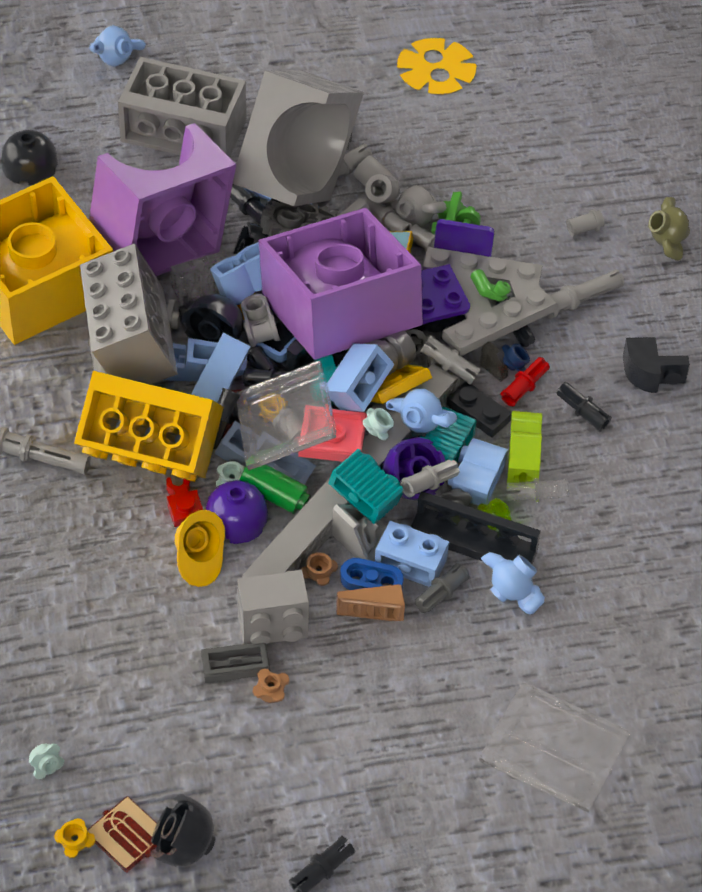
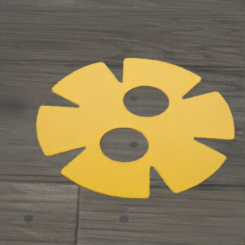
M426 38L415 41L411 45L418 53L403 49L397 60L398 68L413 69L400 74L401 78L417 90H420L429 82L428 93L447 94L462 89V86L455 78L470 83L476 73V64L460 63L473 57L470 51L457 42H453L444 50L445 39ZM429 50H436L443 55V59L438 63H430L425 60L424 54ZM441 68L447 70L450 76L446 81L439 82L431 78V72L434 69Z

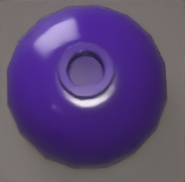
M411 438L397 443L389 450L384 460L383 470L385 474L393 475L401 483L403 478L421 472L422 468L427 465L433 467L445 462V457L441 450H436L435 446L432 445L433 442L429 439ZM438 488L434 490L427 489L423 492L435 495ZM402 493L401 498L416 501L418 500L420 493H417L410 498L407 497L404 493Z
M226 481L217 486L208 497L206 510L216 513L222 519L225 527V539H230V543L241 544L250 542L259 537L263 532V527L268 520V509L264 495L256 486L247 481Z

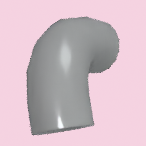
M372 155L363 159L355 169L354 177L365 186L366 195L371 201L387 204L397 199L400 193V186L396 177Z

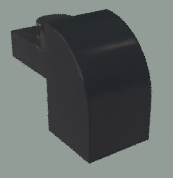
M656 337L626 338L623 352L624 370L626 377L635 387L646 392L657 393L659 384H686L690 366L688 355L659 356Z

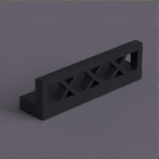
M423 491L418 497L417 514L411 525L415 530L429 535L434 534L443 540L449 541L448 550L482 561V556L492 552L501 555L507 560H514L518 555H521L533 564L538 552L541 530ZM426 505L435 507L440 512L426 508ZM458 515L467 518L469 521L460 519ZM487 525L495 527L499 531L492 530ZM517 535L529 538L531 542L522 540Z

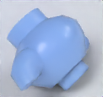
M112 25L107 27L90 44L89 48L91 52L97 53L107 65L116 67L125 63L133 50H143L146 44L141 39H131L123 28Z
M414 389L405 398H394L386 402V408L400 413L403 423L416 433H428L433 431L438 425L449 427L457 420V415L453 411L442 409L440 400L426 389Z
M492 552L481 557L482 561L493 569V587L490 590L502 602H505L507 599L510 601L517 600L519 607L529 615L534 614L544 603L545 597L541 593L540 587L533 585L532 577L537 573V570L526 558L518 555L514 560H507L501 555Z

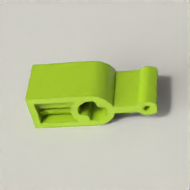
M512 411L507 485L538 486L542 442V413Z

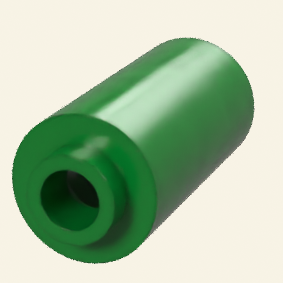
M254 457L248 462L240 477L241 481H247L256 486L266 500L292 514L297 510H301L311 496L307 493L308 486Z

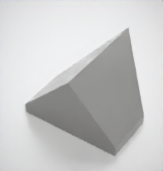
M336 504L333 508L332 535L355 558L375 561V550L387 524L382 519L373 524L353 505Z

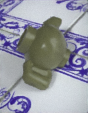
M665 197L661 210L655 211L650 216L648 227L655 241L663 246L665 256L678 261L683 258V248L680 242L685 240L690 233L689 220L683 210L675 207L674 197Z

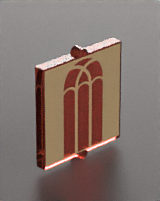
M128 796L110 811L105 810L103 817L87 829L88 833L94 834L95 844L126 873L145 857H151V851L157 847L156 844L151 843L157 823Z

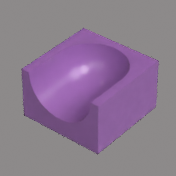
M196 123L185 126L179 166L174 168L143 170L125 165L113 158L109 153L100 155L97 159L89 220L112 247L113 252L135 243L155 276L220 252L236 163Z
M367 208L259 240L262 294L267 298L272 311L314 360L350 349L353 343L365 344L423 325L421 264Z

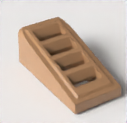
M401 585L338 591L336 600L337 615L387 621H404L405 602Z

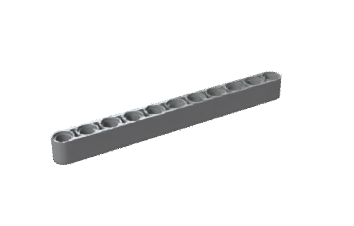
M432 364L429 367L432 379L407 391L402 398H405L414 389H426L440 400L442 407L446 406L447 397L459 387L460 378ZM392 410L388 412L394 422L393 427L387 432L389 437L386 440H381L378 436H373L369 433L363 443L362 453L372 456L381 470H383L384 460L393 446L403 440L417 438L421 434L410 430L403 423L401 414ZM328 479L246 570L242 578L301 570L307 564L308 557L316 553L332 535L334 506L336 504H352L328 484Z

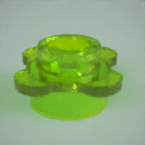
M494 498L488 504L481 503L477 507V510L490 514L494 513L496 516L512 521L508 505L498 498ZM487 525L490 529L497 530V528Z

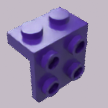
M440 219L436 224L434 248L492 257L495 231L492 227Z
M450 264L421 271L423 324L469 312L471 305Z

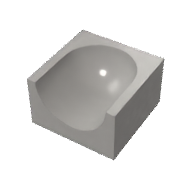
M264 71L236 164L233 184L292 206L331 200L364 92L306 71Z

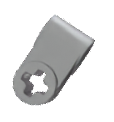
M262 294L246 297L241 303V308L251 348H255L256 344L274 339L279 341V334L274 317L271 315L267 298Z

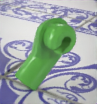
M481 269L475 270L470 275L476 289L483 297L503 301L511 291V287L506 281L500 280L496 285L491 284Z

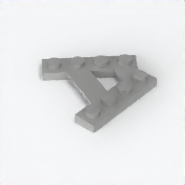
M433 247L427 248L423 270L450 264L471 305L469 312L465 314L466 320L443 330L442 339L452 349L458 350V355L463 356L555 312L556 302L539 286L543 265ZM481 269L491 284L496 285L500 280L506 281L510 285L514 297L491 307L489 299L479 294L470 275L475 270Z

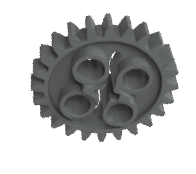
M273 201L272 205L267 204L266 209H263L260 227L263 228L262 233L268 234V237L336 217L338 212L327 211V206L320 208L317 203L292 206L281 201L280 203Z

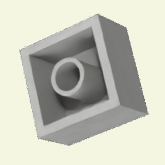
M302 570L237 579L238 619L243 644L266 643L267 645L274 642H295L302 638H308L309 600Z

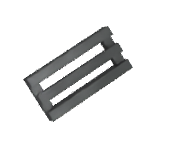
M247 643L201 649L205 683L257 677L258 672L262 669L270 671L266 643ZM261 654V656L246 657V658H242V657H241V656H245V655ZM229 658V660L209 662V660Z

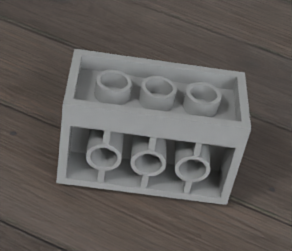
M140 57L118 100L120 141L181 155L185 126L196 123L230 157L246 122V80Z
M135 243L80 264L91 351L105 372L109 375L150 385L177 375L164 289Z

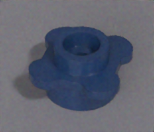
M504 344L502 350L504 352L503 362L505 366L511 371L524 372L526 370L524 366L530 362L527 351L519 344H513L511 347Z

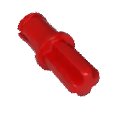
M538 357L524 372H517L515 380L506 389L501 391L500 396H502V400L509 406H515L528 391L531 392L535 389V383L549 370V363L544 358Z

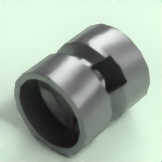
M404 330L365 343L377 344L394 363L387 376L415 361L416 349L414 343Z

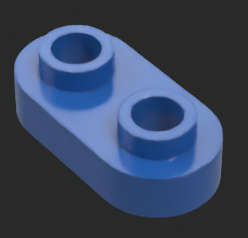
M351 558L342 564L340 570V581L348 590L384 586L383 584L385 583L391 585L399 584L403 589V573L393 565L361 558ZM352 577H359L361 579L357 580L353 579Z

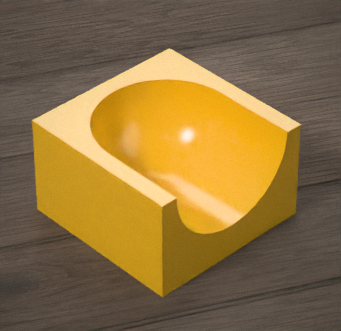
M54 176L0 200V327L14 345L85 312L86 307L80 264L113 252L112 247Z

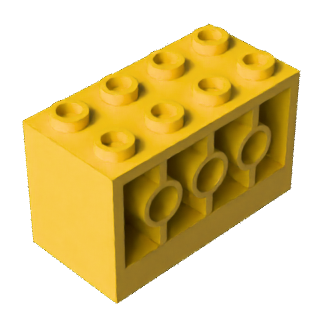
M93 371L74 444L83 447L82 453L92 457L107 460L108 455H112L111 460L124 465L136 467L137 462L142 463L141 468L148 469L149 471L166 475L168 469L172 470L171 475L177 478L195 482L196 477L206 478L224 407L211 399ZM121 420L119 427L116 428L117 422ZM151 427L149 434L145 435L147 428ZM180 434V435H181V438H180V440L176 443V442H175V438H176L177 435Z

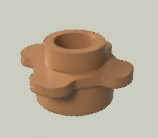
M313 553L308 557L307 565L302 567L301 570L304 579L310 578L317 581L318 585L325 586L329 584L331 574L337 571L338 564L336 561L331 560L327 554Z
M268 669L260 670L257 674L258 683L253 687L254 696L268 703L282 701L285 698L284 688L289 684V676L285 673H271ZM272 683L274 686L269 687L268 684Z

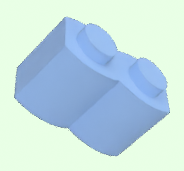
M259 242L244 248L236 256L218 262L210 269L220 295L229 298L236 305H240L246 297L253 295L255 292L262 291Z
M473 438L469 446L464 445L458 459V462L461 463L458 467L460 473L458 476L449 479L448 485L452 486V489H460L469 493L472 497L470 503L486 508L504 470L508 449Z

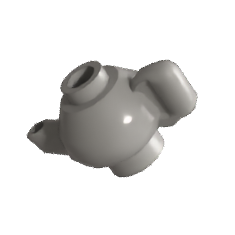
M418 185L411 186L403 191L399 200L386 204V207L396 210L402 219L412 225L418 224L420 227H424L429 223L434 214L442 213L446 210L445 202H437L433 195Z

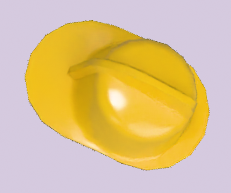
M198 510L190 514L180 524L175 533L178 570L188 584L196 587L208 586L214 582L220 574L223 562L225 527L222 519L216 513L209 510Z

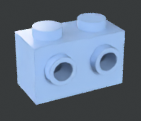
M353 343L322 391L339 410L364 412L393 368L394 363L377 344Z
M389 521L376 547L375 562L393 565L401 570L404 578L430 587L432 580L439 577L447 561L449 541L443 540L434 534L429 535L415 530L409 525Z

